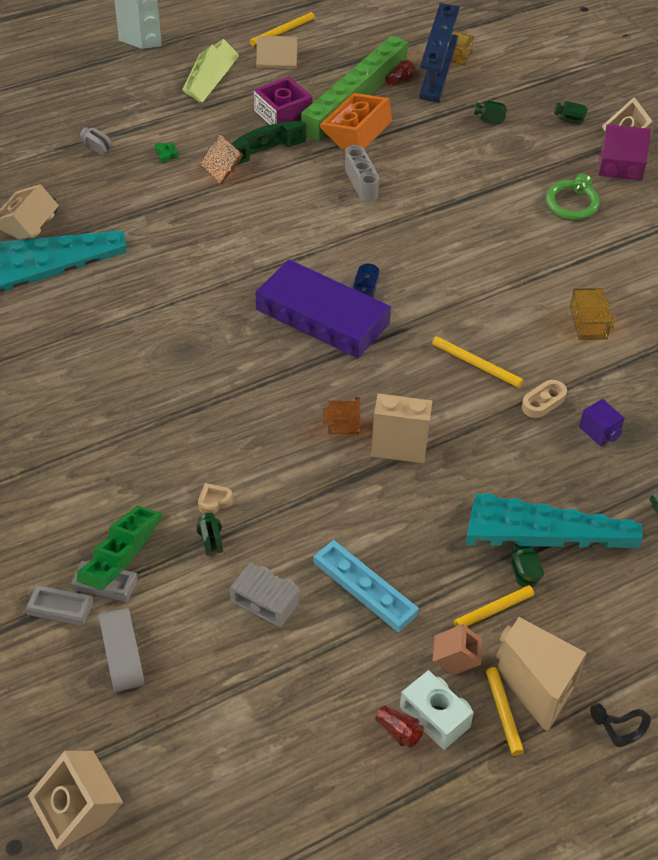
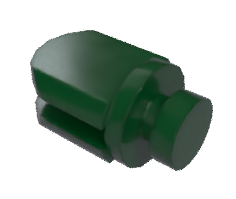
M490 100L484 101L483 106L479 102L476 103L474 115L481 114V120L495 124H501L505 120L507 113L505 104Z
M564 101L562 106L561 103L557 102L554 115L560 114L561 120L582 124L588 110L582 104Z
M213 513L202 514L199 517L196 530L202 536L206 556L212 555L209 540L211 536H214L217 553H223L220 531L222 530L221 521Z
M516 544L512 547L513 555L510 562L516 581L522 587L528 585L535 587L544 576L539 556L529 546H519Z

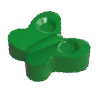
M173 142L165 144L156 143L154 145L155 152L159 153L160 163H166L171 159L179 157L178 150Z

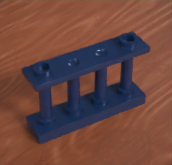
M439 4L420 64L421 69H427L420 91V99L440 103L458 43V35H453L452 33L460 6Z

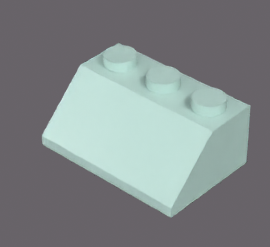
M114 0L119 41L141 49L162 46L158 0Z

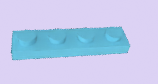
M335 540L313 556V563L398 633L419 615V608Z

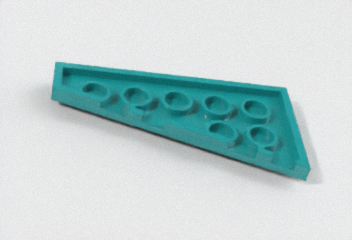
M124 230L0 242V289L8 291L14 289L13 285L21 282L30 284L64 273V269L71 266L80 268L85 266V262L93 259L102 261L127 253Z
M475 493L465 545H475L476 540L490 541L491 546H501L503 541H514L519 546L564 547V542H577L578 547H589L592 542H601L606 547L640 548L643 538L642 524L630 519L608 518L603 514L592 515L581 513L575 509L554 508L544 503L532 504L517 498L505 499L490 493Z

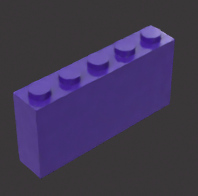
M290 259L255 291L256 310L356 358H359L390 324V305Z

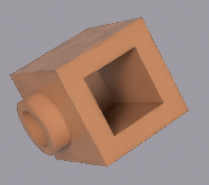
M462 624L434 636L433 662L452 676L481 665L482 638Z

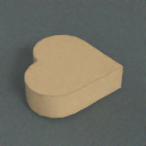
M208 483L204 484L198 499V509L202 514H216L219 509H228L233 504V493L229 488Z

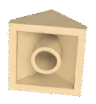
M257 36L256 68L297 69V37Z
M634 97L603 124L602 128L605 131L606 124L651 129V140L655 123Z

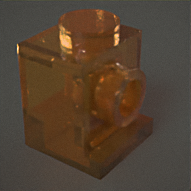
M355 397V401H328V408H323L322 423L328 424V434L359 435L360 397Z

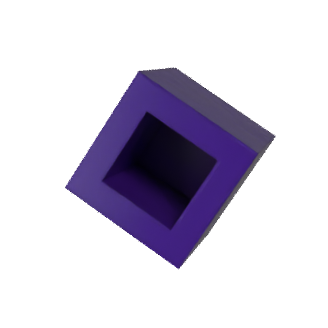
M601 399L583 410L579 428L601 447L610 441H616L621 436L625 418L604 399Z

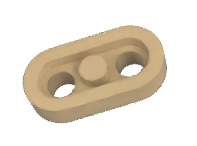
M548 380L524 396L522 402L523 412L532 418L545 416L565 401L567 394L566 386L557 380Z

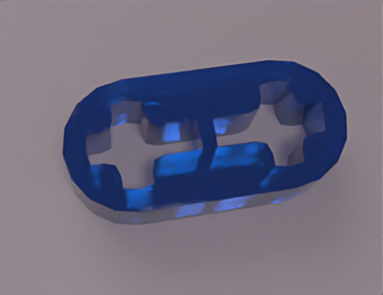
M369 263L361 265L358 268L353 289L374 298L379 282V268Z

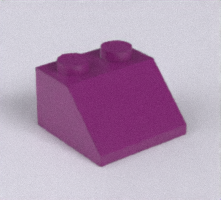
M606 124L599 156L598 176L642 180L647 164L651 129Z

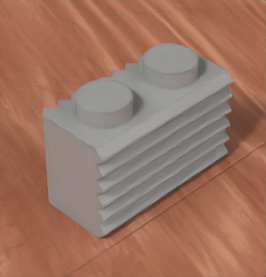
M249 563L231 585L230 600L281 628L299 604V588L289 579H282L277 575L274 576L268 568L264 566L258 567L253 563Z

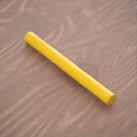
M310 12L259 36H279L314 20L315 16ZM257 36L250 39V44L253 47L257 45Z
M438 336L432 341L433 346L517 388H520L523 383L522 378Z

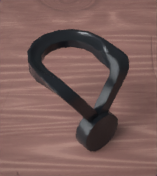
M599 703L590 707V713L595 723L604 725L613 744L617 747L626 746L640 739L646 733L651 723L650 715L643 709H636L621 717L608 715L603 705ZM634 717H642L640 726L633 733L622 737H617L610 724H619Z

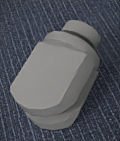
M83 128L80 132V139L83 140L84 145L102 156L113 146L111 139L95 128Z

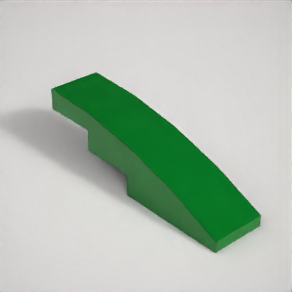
M137 505L109 527V537L94 548L93 559L77 571V582L103 591L137 555L160 522L162 513Z

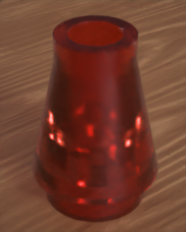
M401 60L385 76L387 84L393 86L411 79L413 74H415L413 63L410 60Z
M387 705L382 706L375 717L376 722L381 724L400 746L412 748L422 737L424 727L420 724L418 718L391 709Z

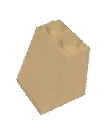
M378 394L374 412L371 457L424 463L432 400Z
M518 617L512 627L507 625L501 635L500 642L503 644L496 655V658L499 659L497 669L500 677L540 726L549 731L576 687L586 652Z

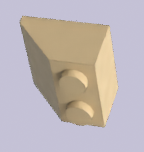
M41 184L16 191L0 209V230L19 240L25 238L32 239L41 232L40 227L54 217L55 214L53 212L59 205Z
M64 751L28 795L56 850L63 849L105 825L123 804L122 799L94 751Z

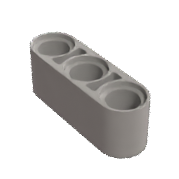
M358 145L347 147L345 150V171L358 197L366 202L375 201L379 193V175L363 147Z
M129 608L98 614L114 693L145 686Z

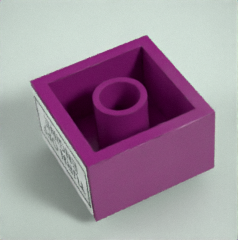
M288 76L254 89V111L269 125L301 121V113L312 104L313 97Z

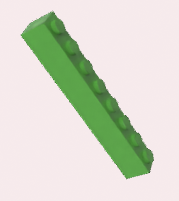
M391 35L301 113V121L306 123V137L319 142L327 135L321 129L320 124L352 93L372 95L407 63L408 42Z

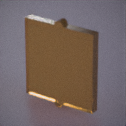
M220 134L214 144L208 148L209 151L200 164L220 184H223L230 173L234 172V168L243 154L224 135Z

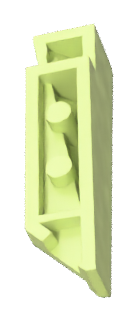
M224 39L214 46L211 45L199 54L182 91L198 102H203L237 60L239 54Z

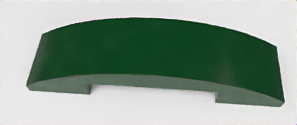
M302 121L275 123L242 135L228 147L229 166L233 167L250 161L251 154L280 144H284L289 148L306 142V123Z

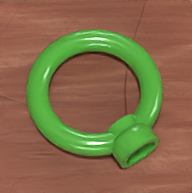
M581 173L574 180H563L552 185L546 194V203L549 209L557 216L567 220H583L594 215L599 208L600 200L597 192L591 187L593 183L591 177ZM573 189L577 194L585 193L588 195L591 203L585 210L569 211L556 203L555 195L561 190Z

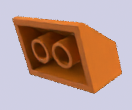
M352 93L320 124V127L342 150H346L347 147L352 145H358L365 149L392 122L390 100L385 97Z

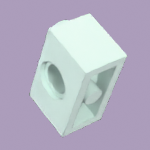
M429 670L401 692L400 709L443 750L471 727L474 712L469 703L463 698H458L442 678L434 676ZM433 706H440L444 710L434 709Z

